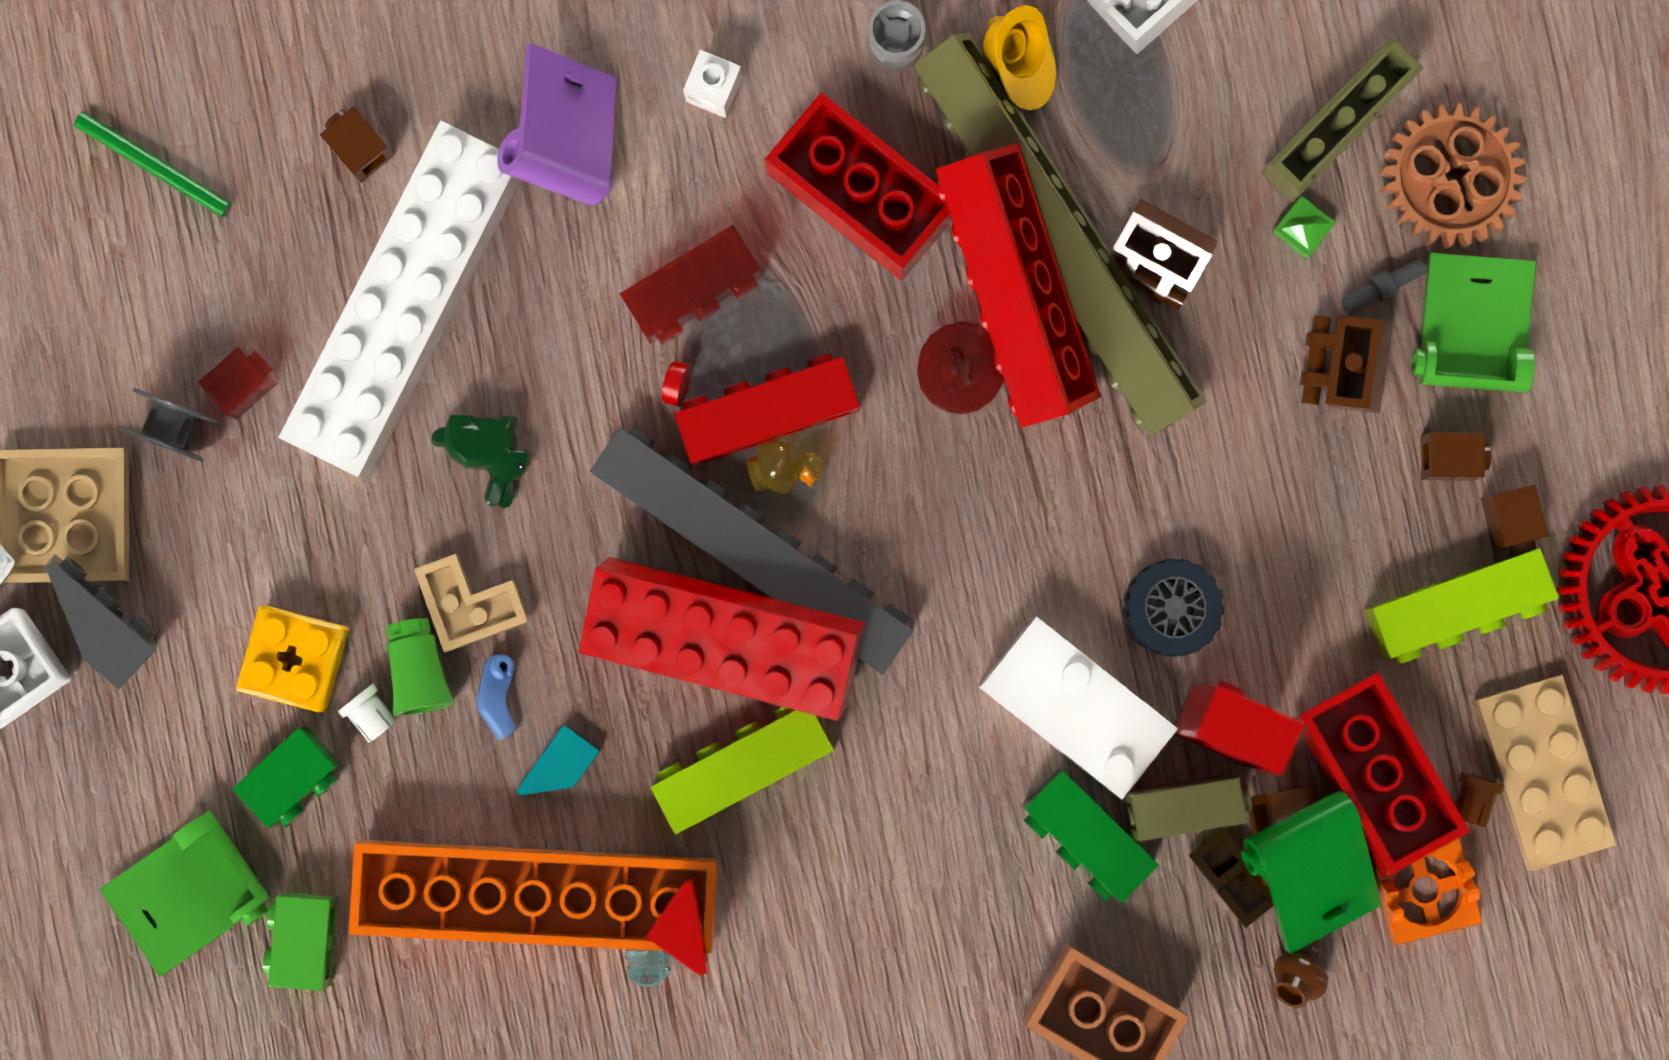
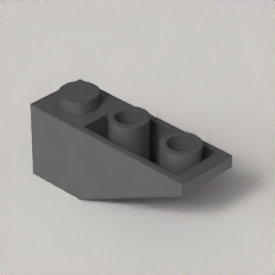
M54 554L45 568L85 662L119 690L156 651L158 642L153 638L156 632L142 618L135 616L131 619L119 609L122 605L121 601L107 588L101 586L97 590L84 578L88 574L76 561L68 556L62 560Z

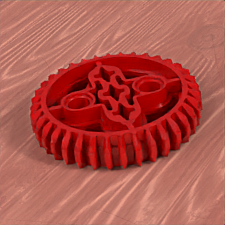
M1665 485L1654 486L1652 493L1644 486L1636 488L1635 497L1630 491L1620 493L1619 503L1613 498L1605 500L1603 502L1605 512L1598 508L1591 510L1589 514L1594 525L1587 521H1582L1577 525L1584 538L1576 535L1570 536L1568 543L1577 550L1576 552H1563L1561 555V559L1571 563L1570 569H1558L1556 573L1560 578H1568L1566 586L1556 588L1557 594L1568 595V603L1559 604L1557 609L1559 612H1571L1572 618L1565 620L1562 626L1565 629L1577 628L1578 633L1570 639L1573 645L1586 642L1587 646L1581 652L1583 659H1590L1598 655L1593 666L1596 671H1604L1610 666L1608 679L1611 681H1619L1624 676V686L1626 688H1635L1640 682L1642 692L1652 693L1657 686L1660 694H1669V666L1658 667L1636 662L1614 649L1602 636L1603 632H1607L1617 638H1632L1653 627L1661 641L1669 649V568L1666 565L1669 564V547L1655 529L1647 525H1633L1630 520L1633 517L1646 513H1669V493ZM1615 528L1616 534L1612 544L1611 555L1624 580L1602 595L1597 605L1598 619L1594 621L1587 599L1588 570L1595 550L1606 535ZM1637 544H1642L1645 550L1640 553V558L1636 559L1633 552L1638 549ZM1660 582H1666L1668 587L1663 591L1664 597H1659L1656 592L1662 587ZM1622 600L1626 601L1632 609V616L1626 624L1621 622L1617 616V607ZM1652 608H1655L1658 615H1652Z

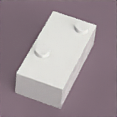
M1037 616L1028 622L978 686L1120 799L1126 796L1178 729Z

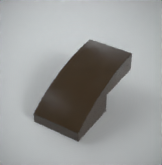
M1222 828L1193 851L1189 857L1235 917L1247 929L1271 910L1274 904L1269 886H1262L1259 874L1253 876L1249 872L1241 856L1242 850L1227 831Z

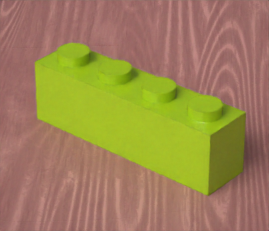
M1540 548L1521 552L1363 610L1381 659L1395 658L1397 664H1402L1422 657L1421 648L1437 643L1438 648L1443 649L1465 641L1462 634L1464 632L1479 628L1480 634H1485L1507 626L1504 618L1520 613L1522 619H1527L1547 612L1546 603L1559 599L1542 551Z
M781 707L774 711L777 720L764 727H761L757 720L734 732L738 741L722 748L719 741L695 753L699 761L685 769L682 768L680 762H677L656 773L659 782L650 788L674 834L676 835L833 752L834 748L817 716Z

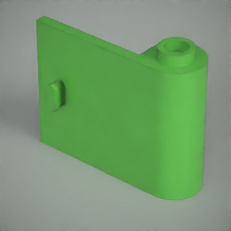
M1429 253L1419 349H1414L1411 359L1412 375H1418L1420 385L1518 393L1529 392L1535 369L1533 350L1527 349L1536 261Z
M211 811L202 814L185 825L167 843L99 889L159 977L165 975L240 921H243L246 927L268 913V908L265 904L272 899Z

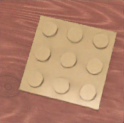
M129 449L0 450V544L14 559V566L1 584L52 583L45 567L54 554L62 560L68 556L76 561L87 572L88 575L84 579L88 582L129 581Z

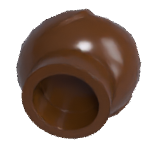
M1318 940L1291 955L1285 952L1276 959L1273 969L1276 983L1273 986V992L1287 1006L1302 1008L1308 1001L1317 1000L1326 993L1328 986L1327 974L1314 961L1320 950Z

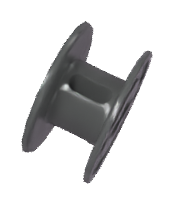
M133 388L134 393L152 399V405L141 432H136L122 426H118L117 430L203 462L204 459L201 456L184 450L185 443L195 418L198 417L215 424L219 420Z

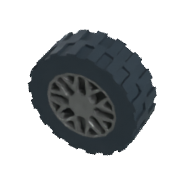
M1174 558L1155 562L1142 569L1128 585L1129 589L1125 593L1123 600L1125 602L1123 616L1128 624L1126 627L1129 633L1133 634L1136 638L1135 641L1140 646H1144L1154 654L1178 657L1195 653L1206 644H1209L1214 639L1215 633L1221 628V617L1225 612V606L1222 605V598H1224L1222 590L1218 589L1217 581L1213 575H1209L1205 568L1199 564L1196 565L1189 560Z

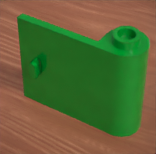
M1341 790L1320 799L1244 840L1245 850L1241 852L1243 862L1253 876L1259 874L1268 883L1284 945L1290 955L1382 906L1360 816L1350 798Z

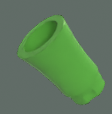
M415 618L386 626L389 643L386 645L393 688V716L416 715L454 705L455 702L446 682L440 661L436 637L431 633L429 619Z

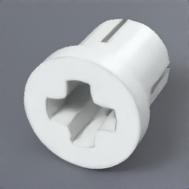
M373 683L337 711L342 718L347 716L369 743L397 721L375 694L378 689Z

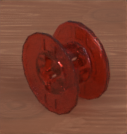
M957 322L944 325L929 336L919 355L917 377L920 389L930 403L944 412L962 415L979 411L994 399L1004 383V375L1000 374L995 365V348L990 333L978 324ZM952 352H958L963 364L967 361L971 363L972 367L968 371V379L971 385L965 386L960 373L955 376L951 373L950 370L953 369L955 364Z

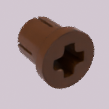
M1461 771L1459 781L1462 782L1455 806L1464 821L1487 827L1497 794H1503L1505 785L1479 775Z

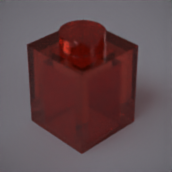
M239 347L234 349L198 382L226 415L237 420L277 385L268 375L273 370L270 364L256 350L249 354Z

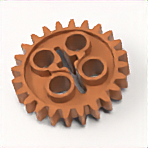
M1457 104L1452 109L1450 116H1448L1444 105H1439L1434 110V119L1424 110L1417 116L1419 125L1408 120L1402 126L1407 136L1396 133L1391 138V142L1399 150L1388 149L1383 154V157L1393 163V165L1386 166L1380 171L1379 175L1391 179V182L1381 189V193L1394 194L1395 197L1386 208L1387 210L1401 209L1403 213L1396 223L1401 225L1410 220L1413 223L1410 232L1411 237H1414L1422 230L1426 231L1427 245L1432 244L1438 236H1442L1443 246L1448 249L1453 245L1455 238L1458 237L1459 243L1464 248L1471 244L1472 234L1479 242H1482L1489 238L1487 227L1496 233L1504 227L1500 217L1510 219L1515 215L1516 212L1508 203H1518L1524 197L1513 189L1527 181L1526 177L1515 174V170L1526 163L1525 159H1512L1511 155L1520 146L1519 142L1509 144L1504 142L1503 139L1510 130L1508 127L1498 132L1492 129L1496 116L1492 115L1485 122L1479 121L1480 108L1478 107L1473 109L1468 116H1464L1462 104ZM1455 138H1463L1470 144L1471 156L1465 157L1457 153L1454 147ZM1435 141L1441 144V152L1434 147ZM1415 157H1424L1429 160L1432 165V174L1430 176L1422 175L1416 170L1414 165ZM1457 171L1460 179L1448 181L1445 174ZM1475 177H1482L1488 181L1491 187L1490 196H1482L1475 190L1473 184ZM1435 196H1444L1450 201L1452 206L1450 215H1443L1436 210L1434 206ZM1465 201H1466V203H1468V204L1471 205V207H1472V210H1471V211H1467V210L1465 209V207H1464Z

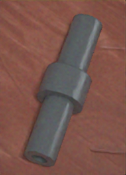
M1416 258L1391 273L1387 271L1381 272L1369 279V285L1341 299L1342 307L1350 315L1376 300L1383 302L1398 294V288L1427 273L1424 263L1420 258Z

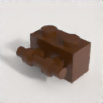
M1140 198L1113 247V250L1126 256L1127 259L1124 260L1113 253L1112 255L1131 284L1151 294L1150 299L1162 305L1163 302H1166L1179 310L1188 294L1173 287L1174 283L1191 292L1211 258L1217 240ZM1139 264L1162 276V278L1159 279L1138 267Z
M1314 315L1312 332H1307L1305 346L1309 347L1306 372H1301L1299 385L1304 386L1301 403L1319 405L1321 388H1327L1325 404L1337 409L1380 414L1392 325L1383 320L1338 315L1336 333L1334 335L1329 334L1331 317ZM1327 349H1333L1330 374H1323Z

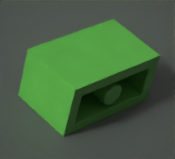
M285 892L276 896V903H270L267 913V928L273 930L272 947L266 948L263 958V973L269 975L268 987L323 991L331 986L339 896Z

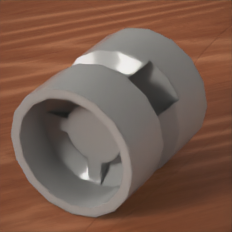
M896 0L882 4L871 15L868 25V51L873 61L882 69L893 72L903 71L913 66L921 57L926 27L925 20L920 11L911 3Z

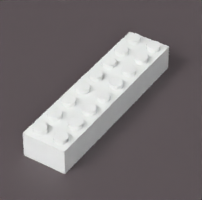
M440 120L278 438L366 481L369 480L521 181L500 172L497 165L498 148Z

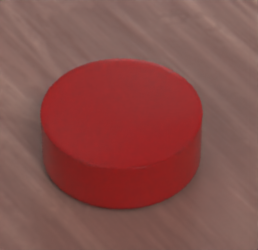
M675 360L669 365L662 386L661 397L664 403L681 407V403L684 402L690 385L691 364Z

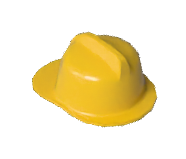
M1021 5L1012 9L1006 16H995L989 19V28L983 40V55L994 71L1000 74L1009 100L1018 108L1030 111L1041 108L1049 101L1055 89L1057 73L1043 15L1035 7Z

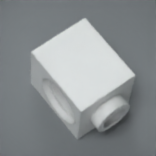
M700 50L683 89L686 102L727 118L743 79L741 66Z

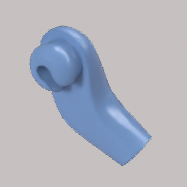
M495 654L487 659L476 696L477 710L498 741L517 730L506 704V694L515 666L513 660L504 654Z

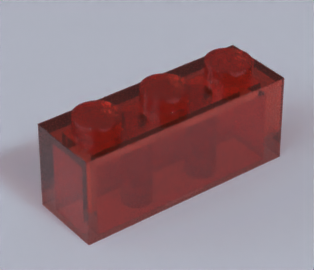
M731 225L619 294L648 342L651 344L658 340L662 345L683 332L681 325L694 317L700 322L721 309L718 303L730 295L734 294L735 298L738 299L758 287L756 280L762 277V272L735 226Z

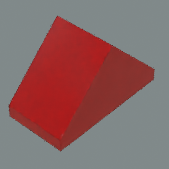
M695 878L684 881L645 938L697 975H703L708 973L709 963Z

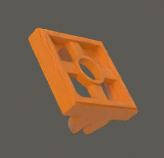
M1460 838L1425 856L1442 860L1454 871V875L1438 878L1434 874L1428 873L1423 857L1411 864L1413 875L1408 880L1406 887L1397 889L1394 884L1397 872L1389 876H1381L1371 859L1394 945L1482 923L1477 905L1480 891L1473 882L1475 872L1469 861L1465 860ZM1429 877L1435 882L1437 892L1431 901L1419 902L1414 897L1412 888L1417 879ZM1459 889V897L1455 908L1446 918L1440 919L1437 903L1441 900L1443 892ZM1411 901L1415 905L1422 907L1426 923L1421 924L1409 920L1404 915V910L1399 904Z

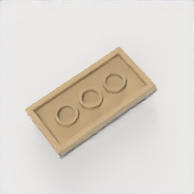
M1554 675L1475 699L1474 703L1499 783L1505 785L1503 795L1526 869L1534 871L1616 846L1563 675Z

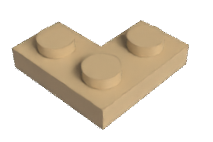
M453 554L414 569L444 653L530 622L514 580L472 594L458 554Z

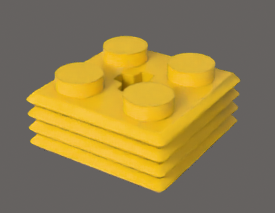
M259 606L238 678L237 691L314 712L327 711L348 637V627L271 606ZM293 647H296V655L302 657L301 665L292 666L290 671L288 663L283 660L285 652H291Z

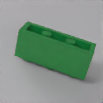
M1057 769L1021 806L1029 813L1023 821L1042 839L1049 833L1061 845L1055 852L1073 870H1076L1081 864L1093 876L1088 884L1106 902L1113 896L1120 903H1123L1159 866L1140 845L1061 769Z

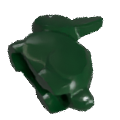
M450 415L446 426L440 427L433 432L431 443L436 447H443L452 460L466 469L487 470L490 480L484 495L485 502L491 507L497 505L502 508L510 507L513 500V482L525 474L531 462V455L528 451L516 449L517 437L515 428L517 417L503 416L501 419L475 418V416Z

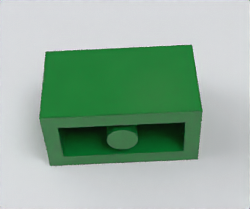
M300 727L234 786L232 790L268 829L276 827L280 823L286 828L305 812L306 809L301 804L313 793L317 797L322 796L339 780L334 774L343 765L308 727Z

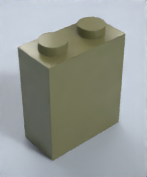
M1227 774L1129 790L1122 799L1128 835L1138 841L1247 823L1246 812L1252 811L1251 796L1247 784L1241 785L1239 777Z

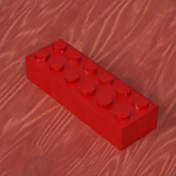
M1019 143L986 151L935 169L938 176V193L942 201L947 204L953 222L951 225L952 235L957 245L962 249L967 264L966 277L970 286L976 291L981 306V323L984 329L990 333L995 348V365L1000 374L1004 375L1009 391V407L1012 414L1018 418L1020 427L1024 428L1068 415L1102 397Z
M608 557L595 568L579 653L838 721L848 705L866 622Z

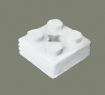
M11 608L0 616V671L4 669L3 659L5 661H12L14 664L12 677L1 676L0 674L1 729L67 684L71 677L24 609Z

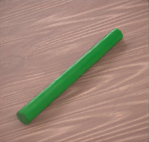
M81 112L76 117L74 127L223 218L230 211L231 202L85 112Z

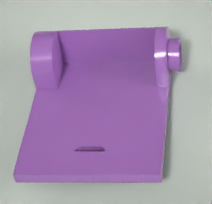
M533 43L526 45L520 127L510 132L504 138L499 148L497 165L500 172L590 206L596 205L606 198L612 186L610 174L617 78Z

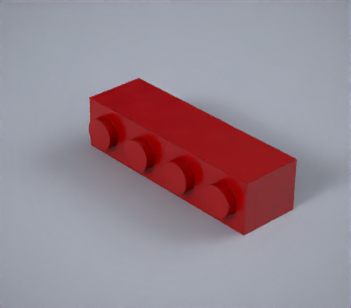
M831 353L808 360L807 369L791 373L789 367L765 375V383L749 387L748 382H741L723 389L724 396L708 402L706 396H700L681 403L682 411L676 412L674 415L691 465L695 467L859 412L860 406L843 357L833 360Z

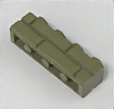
M1391 38L1260 173L1292 203L1421 72L1423 67L1396 40Z

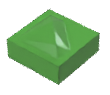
M1301 196L1272 233L1307 259L1336 222Z

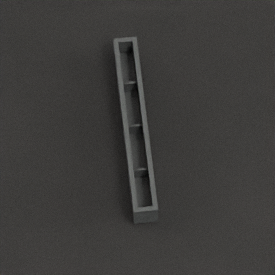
M634 427L630 434L622 428L618 429L590 469L593 475L769 597L866 622L858 658L883 675L913 632L911 628L906 626L911 618L891 604H888L885 610L870 601L874 593L852 578L847 585L835 577L833 574L837 567L819 554L815 553L813 558L809 559L797 550L801 542L786 531L779 528L775 534L760 525L765 517L745 503H742L739 509L724 500L728 492L709 478H706L702 484L688 475L692 467L670 452L665 459L653 451L652 447L656 442Z

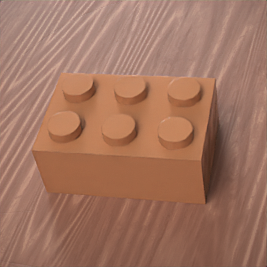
M1066 942L1024 1014L1022 1021L1030 1030L1081 1060H1165L1189 1016L1178 1007Z

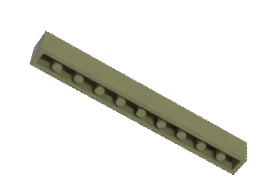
M970 32L951 35L913 64L920 75L918 81L921 88L928 96L935 98L943 111L941 116L944 124L953 134H958L967 148L965 150L967 158L1019 143L1076 320L1084 331V342L1088 349L1094 355L1100 356L1108 369L1107 377L1111 385L1119 393H1123L1132 406L1131 414L1136 424L1141 429L1147 430L1152 437L1206 403L1205 398L1019 108L1009 100L1001 80L994 69L987 63L983 52Z

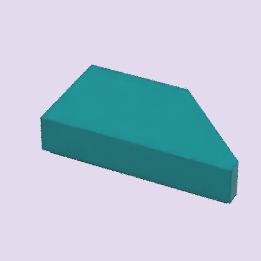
M563 725L515 792L521 796L575 787L601 750L567 725Z

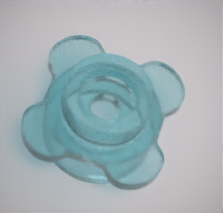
M627 949L625 951V958L629 961L626 972L634 983L641 986H655L670 975L671 968L666 965L669 954L665 951Z

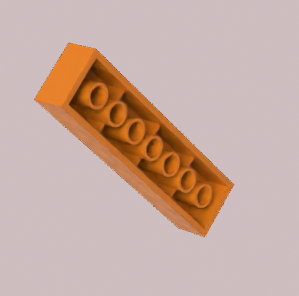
M362 840L354 843L349 935L663 951L645 938V936L684 881L695 878L707 953H712L715 937L719 858Z

